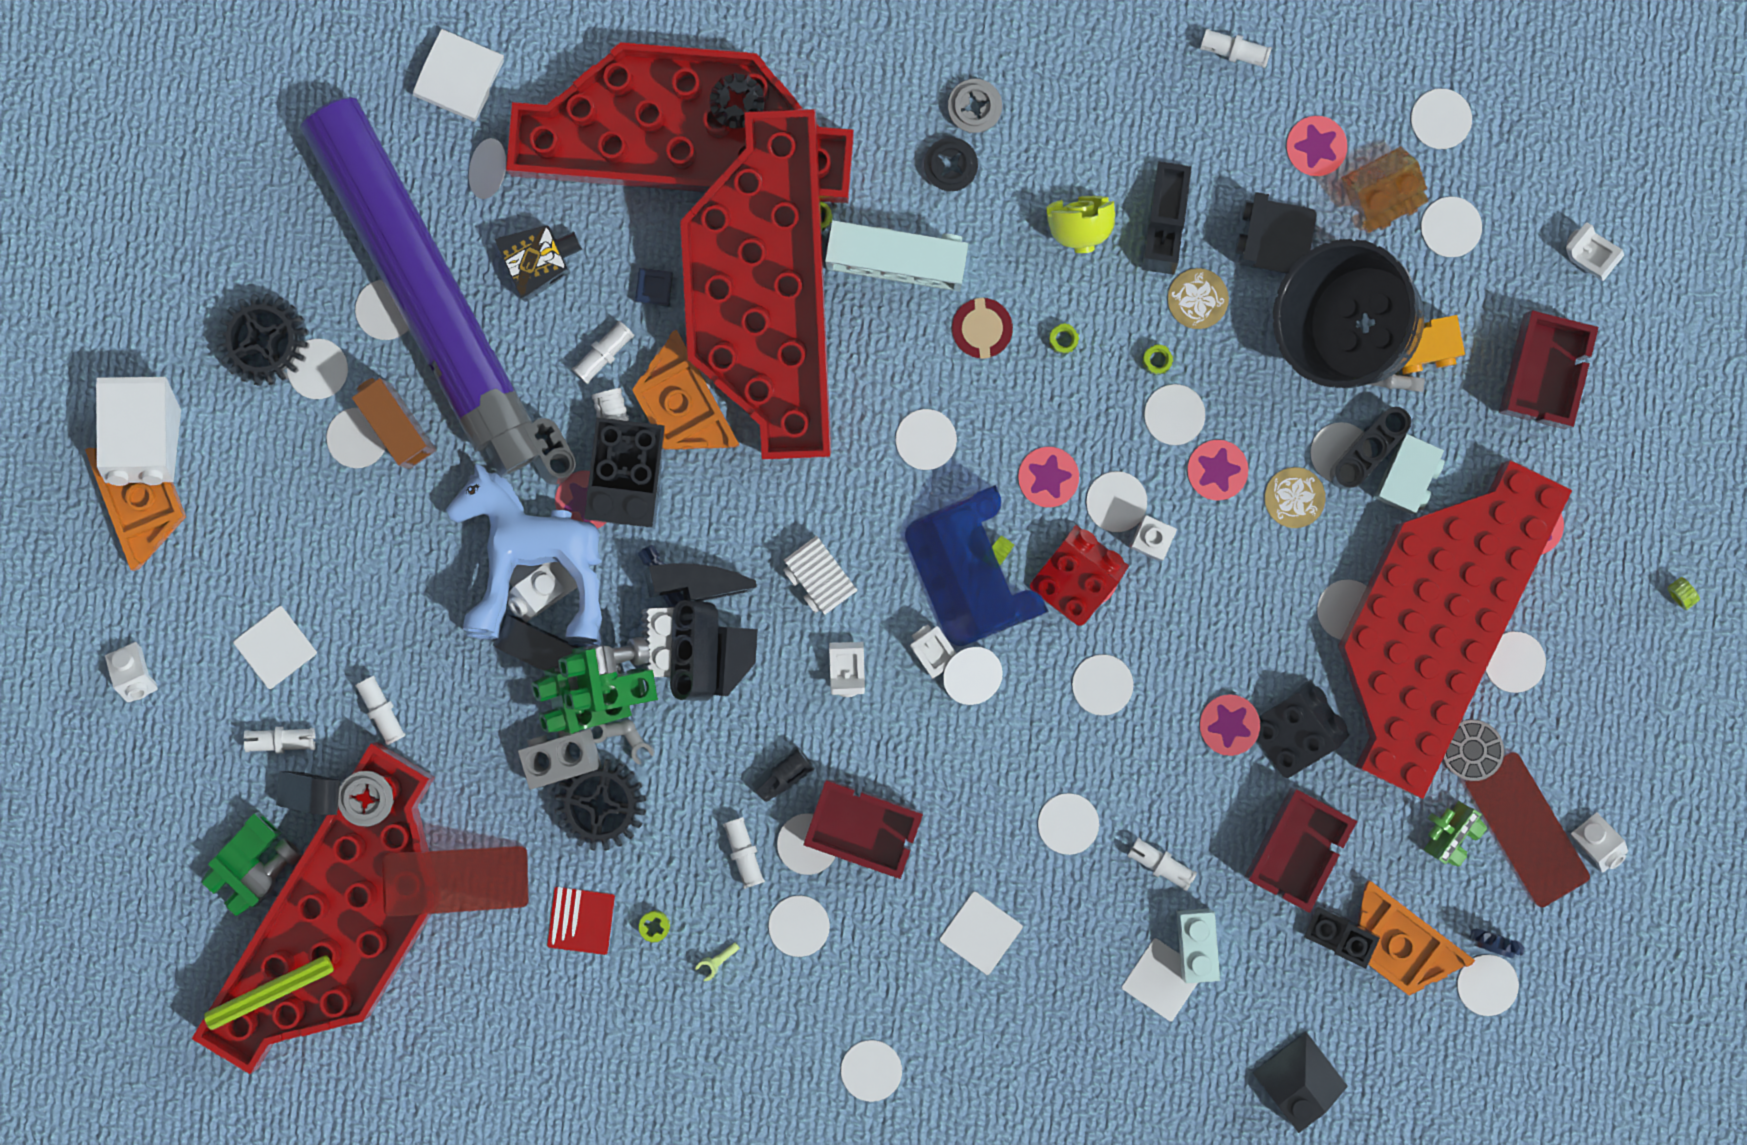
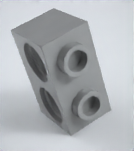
M591 728L572 734L558 731L560 738L548 741L547 735L527 740L529 747L518 750L529 790L602 768ZM572 742L580 748L581 754L578 760L570 755L569 747ZM540 752L545 753L549 758L547 769L541 767L538 762Z

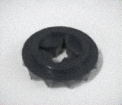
M734 72L731 75L721 77L711 89L709 104L712 114L722 125L740 129L745 128V113L736 105L724 109L731 101L728 90L731 89L737 95L749 92L743 99L746 112L763 111L765 101L759 83L749 75Z
M955 137L940 139L926 153L924 159L925 174L934 187L945 192L961 191L973 182L977 174L978 158L976 152L970 144L962 139ZM961 154L958 158L957 167L963 174L961 175L959 172L956 173L951 170L948 174L946 173L942 176L945 164L939 156L951 160L953 157Z

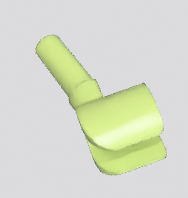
M734 942L719 955L713 958L706 957L702 959L696 966L695 971L701 965L710 966L712 973L706 976L703 981L711 980L718 972V967L737 952L740 947Z

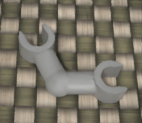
M1394 374L1385 380L1367 385L1423 392L1425 378Z
M627 719L622 722L598 725L602 728L603 735L601 738L594 739L595 743L603 742L607 737L624 735L633 749L631 756L635 763L639 765L642 763L637 755L638 749L641 747L646 748L652 757L655 756L654 748L650 744L644 743L633 721Z

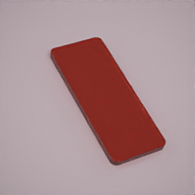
M1510 752L1504 755L1499 769L1490 777L1479 781L1465 780L1466 788L1537 906L1546 907L1589 881L1590 874L1518 753Z
M523 846L388 853L383 857L384 913L388 916L522 908L529 901L527 849Z

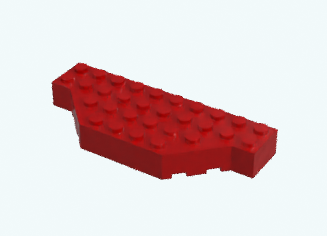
M620 42L610 50L607 56L596 65L591 66L558 97L556 96L547 105L512 102L506 171L511 177L707 192L746 149L745 128L734 129L726 127L712 114L709 104L711 89L721 77L735 72L737 74L749 75L759 83L764 94L765 103L763 111L803 108L757 53ZM729 89L731 101L724 109L736 105L743 112H746L743 99L749 92L737 95ZM817 124L820 201L849 204L854 129L819 127Z
M816 109L744 112L746 149L680 221L688 360L697 369H700L720 390L742 407L760 425L762 460L830 457L832 450Z
M1509 460L1501 463L1486 494L1396 525L1338 645L1370 736L1358 759L1356 768L1415 797L1424 799L1572 492L1571 489Z
M379 742L370 743L352 774L361 771H372L384 776L385 780L392 787L394 800L389 815L378 824L372 826H358L349 822L342 815L339 806L337 815L326 816L208 1011L322 956H328L333 965V972L214 1030H210L203 1019L191 1038L248 1074H252L259 1069L274 1043L363 1022L370 1017L441 900L418 808L435 776ZM367 784L363 794L352 795V798H357V800L363 802L364 813L369 803L380 801V799L370 795L369 784Z

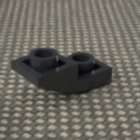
M1318 905L1304 938L1334 951L1335 955L1366 969L1380 936Z

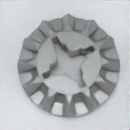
M965 80L958 84L950 94L948 100L949 116L956 127L969 134L984 133L997 123L1001 115V96L998 90L985 80ZM970 93H972L973 98L977 102H989L980 108L979 120L973 111H961L969 106Z
M361 771L350 775L344 780L339 789L338 806L342 815L349 822L358 826L378 824L389 815L394 803L392 787L385 780L384 776L372 771ZM367 784H369L370 795L380 799V801L369 803L364 813L363 802L357 800V798H352V795L363 794Z

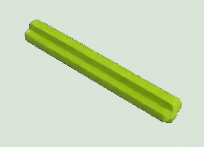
M322 956L204 1014L206 1025L210 1030H214L332 973L334 969L328 956Z

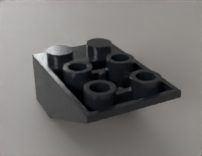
M596 417L585 520L655 529L660 493L665 425Z

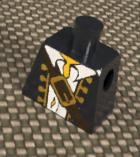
M548 225L495 239L517 291L524 302L531 300L570 273V269L565 257L582 250L574 231L556 239Z

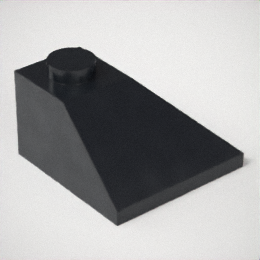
M718 626L717 681L714 695L729 696L756 663L758 629Z
M1306 1031L1252 1072L1298 1133L1324 1115L1348 1087Z

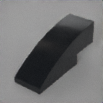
M1158 161L1141 270L1175 275L1179 262L1182 232L1185 225L1192 166Z
M670 563L649 566L644 571L650 598L683 591L684 600L707 601L748 593L757 587L756 580L715 566Z

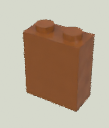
M370 378L356 388L358 393L352 399L398 466L411 469L437 451L391 383L381 378L376 381L374 378Z

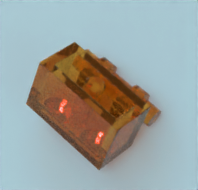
M1401 146L1341 177L1351 206L1366 219L1362 222V225L1367 234L1378 228L1381 231L1391 226L1392 221L1405 214L1409 217L1418 212L1420 206L1428 203V198L1424 192L1427 190V186L1419 163Z

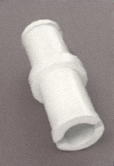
M1206 29L1200 50L1229 57V61L1234 63L1236 60H1240L1265 69L1272 47L1242 40L1243 36L1236 35L1235 38Z
M618 321L599 342L595 341L591 345L593 349L572 370L580 379L588 384L607 363L611 364L615 360L613 356L635 335L621 321Z
M375 676L356 684L355 687L359 690L369 710L367 715L369 719H374L386 741V745L406 736L391 709L394 707L392 702H387L375 680Z
M275 727V730L244 731V739H246L244 741L245 752L275 750L276 754H281L285 750H315V742H313V739H315L314 728L284 730V727Z
M744 817L724 823L723 827H725L733 852L730 856L732 860L736 861L744 885L743 888L765 882L755 853L758 851L756 845L752 846L744 823Z
M1137 838L1127 855L1129 858H1133L1153 870V875L1159 878L1161 875L1182 887L1185 891L1188 890L1190 883L1193 882L1197 875L1196 871H1192L1172 859V854L1165 851V853H1162L1143 842L1140 838Z

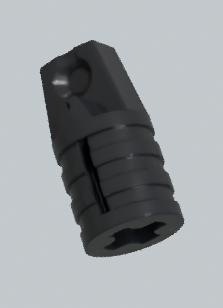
M796 745L791 751H788L783 757L772 763L752 783V786L758 796L763 801L768 802L784 791L789 790L800 779L806 777L809 772L814 771L815 768L805 753Z

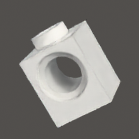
M1145 515L1138 525L1129 548L1155 560L1163 561L1177 529Z

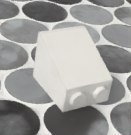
M97 378V468L104 482L116 486H123L128 483L160 485L162 482H174L181 409L167 378Z

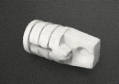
M621 388L591 395L598 418L629 421Z

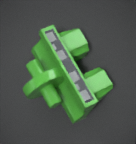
M1458 801L1452 810L1447 808L1440 818L1431 813L1427 819L1435 825L1428 834L1431 840L1423 850L1445 865L1448 862L1460 867L1467 858L1468 853L1460 847L1462 841L1466 836L1476 841L1487 830L1486 825L1480 820L1482 814L1461 801Z

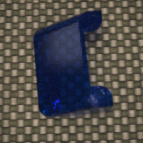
M996 485L912 521L905 531L906 543L948 641L956 646H966L1049 612L1043 598L1035 591L1025 590L1012 595L981 523L993 518L1001 508V497Z

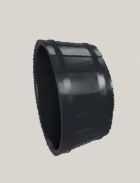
M1339 239L1330 241L1331 243L1329 244L1324 243L1307 252V255L1304 254L1297 260L1280 284L1277 292L1278 296L1275 298L1273 307V329L1276 342L1279 344L1278 348L1287 363L1292 365V368L1299 375L1321 386L1354 388L1385 380L1402 369L1418 348L1424 329V308L1421 296L1409 272L1401 262L1384 248L1355 239V241L1352 239ZM1365 313L1368 314L1369 319H1374L1375 324L1369 327V332L1363 333V329L1356 325L1357 321L1362 320Z

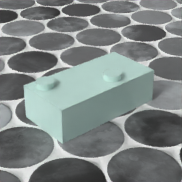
M832 220L826 255V268L831 271L960 292L969 243L962 242L963 237L953 234H942V238L894 231L883 227H869Z

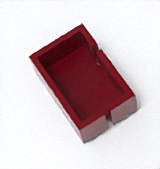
M1534 310L1523 314L1499 413L1524 420L1535 419L1536 423L1564 430L1574 427L1590 363L1586 362L1576 365L1575 363L1576 359L1582 361L1592 357L1599 327Z
M826 778L803 846L901 879L911 848L904 844L905 841L914 842L923 812L865 791H861L860 797L853 795L855 792L854 787Z
M1290 787L1244 878L1310 913L1340 854L1329 849L1331 844L1333 843L1344 848L1358 821Z

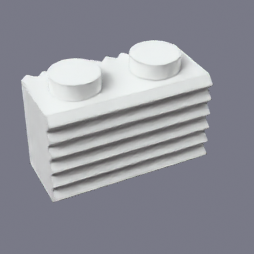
M817 536L784 559L788 566L783 571L794 586L801 583L808 594L803 598L814 613L821 610L826 615L858 591Z
M674 608L643 609L640 612L643 615L641 620L644 622L641 625L644 629L641 633L644 635L650 652L649 662L645 663L642 668L652 669L654 677H670L672 615Z

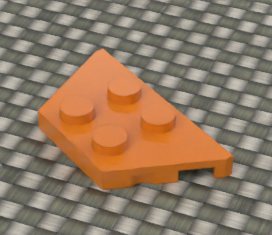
M677 330L673 331L658 355L656 354L649 364L644 375L640 377L633 387V393L650 424L665 425L663 444L665 450L736 448L740 444L699 369L688 360L687 347Z
M89 447L85 449L128 565L130 570L137 571L186 518L173 482H162L160 485L128 483L123 486L105 483L97 468V448Z
M1367 880L1364 886L1358 925L1380 936L1368 965L1410 996L1424 989L1426 985L1438 982L1448 977V974L1464 966L1468 967L1475 962L1463 950L1373 882Z

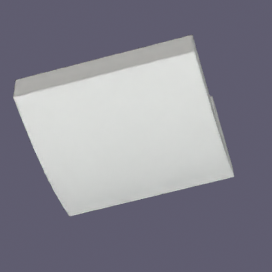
M441 29L417 80L413 96L475 122L489 97V89L504 63V55Z

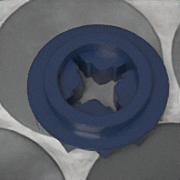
M1478 928L1470 932L1469 939L1475 941L1474 946L1509 958H1514L1515 954L1523 955L1525 947L1518 941Z

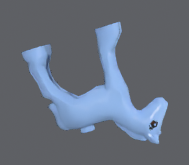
M476 463L474 466L475 474L470 475L467 484L446 509L451 521L460 523L485 514L489 517L491 525L487 544L489 578L486 593L483 599L465 615L462 630L467 631L466 635L468 637L490 640L498 639L500 624L506 610L509 582L516 565L535 566L559 562L576 581L580 593L579 612L569 623L565 638L568 640V644L572 646H601L600 625L602 616L598 600L599 580L597 579V574L590 569V566L598 565L602 562L598 552L600 534L597 527L590 522L571 519L572 513L565 510H552L551 517L525 515L523 506L507 479L501 478L495 472L488 473L484 467Z

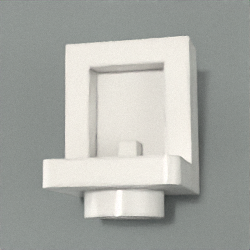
M1588 222L1581 229H1576L1567 241L1566 250L1570 261L1601 281L1606 279L1624 256L1622 249L1596 234L1593 225Z
M544 564L515 585L509 591L507 600L513 613L522 617L525 622H528L566 590Z
M927 624L911 635L915 642L910 644V647L933 679L945 671L948 662L956 652L938 626L931 629Z
M137 642L105 655L113 688L126 702L140 700L158 690L156 682L148 673L142 648Z
M829 643L831 694L842 697L864 694V643Z
M1597 812L1571 833L1572 838L1596 862L1597 868L1602 873L1609 868L1614 869L1618 867L1626 858L1625 854H1627L1628 849L1625 840Z

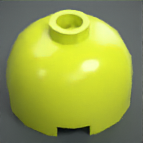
M1080 196L1077 202L1069 203L1066 206H1063V200H1058L1046 207L1051 234L1061 245L1074 248L1075 253L1093 252L1095 250L1094 245L1103 243L1111 235L1115 226L1114 201H1109L1106 196Z

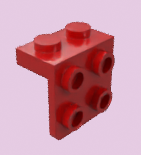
M1075 525L1059 548L1032 580L1030 588L1073 623L1082 626L1117 586L1129 565L1124 562L1117 552L1108 550L1099 543L1090 531Z

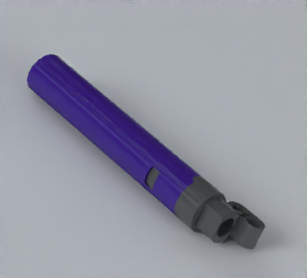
M339 98L317 108L316 111L303 119L300 130L423 357L433 371L442 392L474 451L477 452L485 449L501 478L533 462L545 482L552 485L562 484L575 469L576 461L574 455L554 421L541 418L532 422L357 98ZM538 432L540 435L546 434L548 438L546 440H537L535 435ZM551 448H554L547 456L543 454L546 450L550 451ZM550 460L562 462L565 467V473L559 474L551 469Z

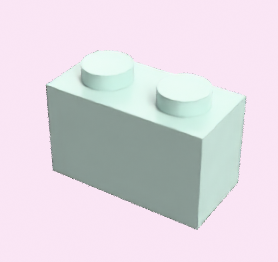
M1406 434L1397 443L1373 498L1408 514L1417 513L1418 509L1423 510L1431 495V491L1427 490L1432 478L1437 479L1443 469L1445 461L1441 457L1444 450Z
M1210 908L1176 911L1182 980L1186 984L1220 981L1215 912Z

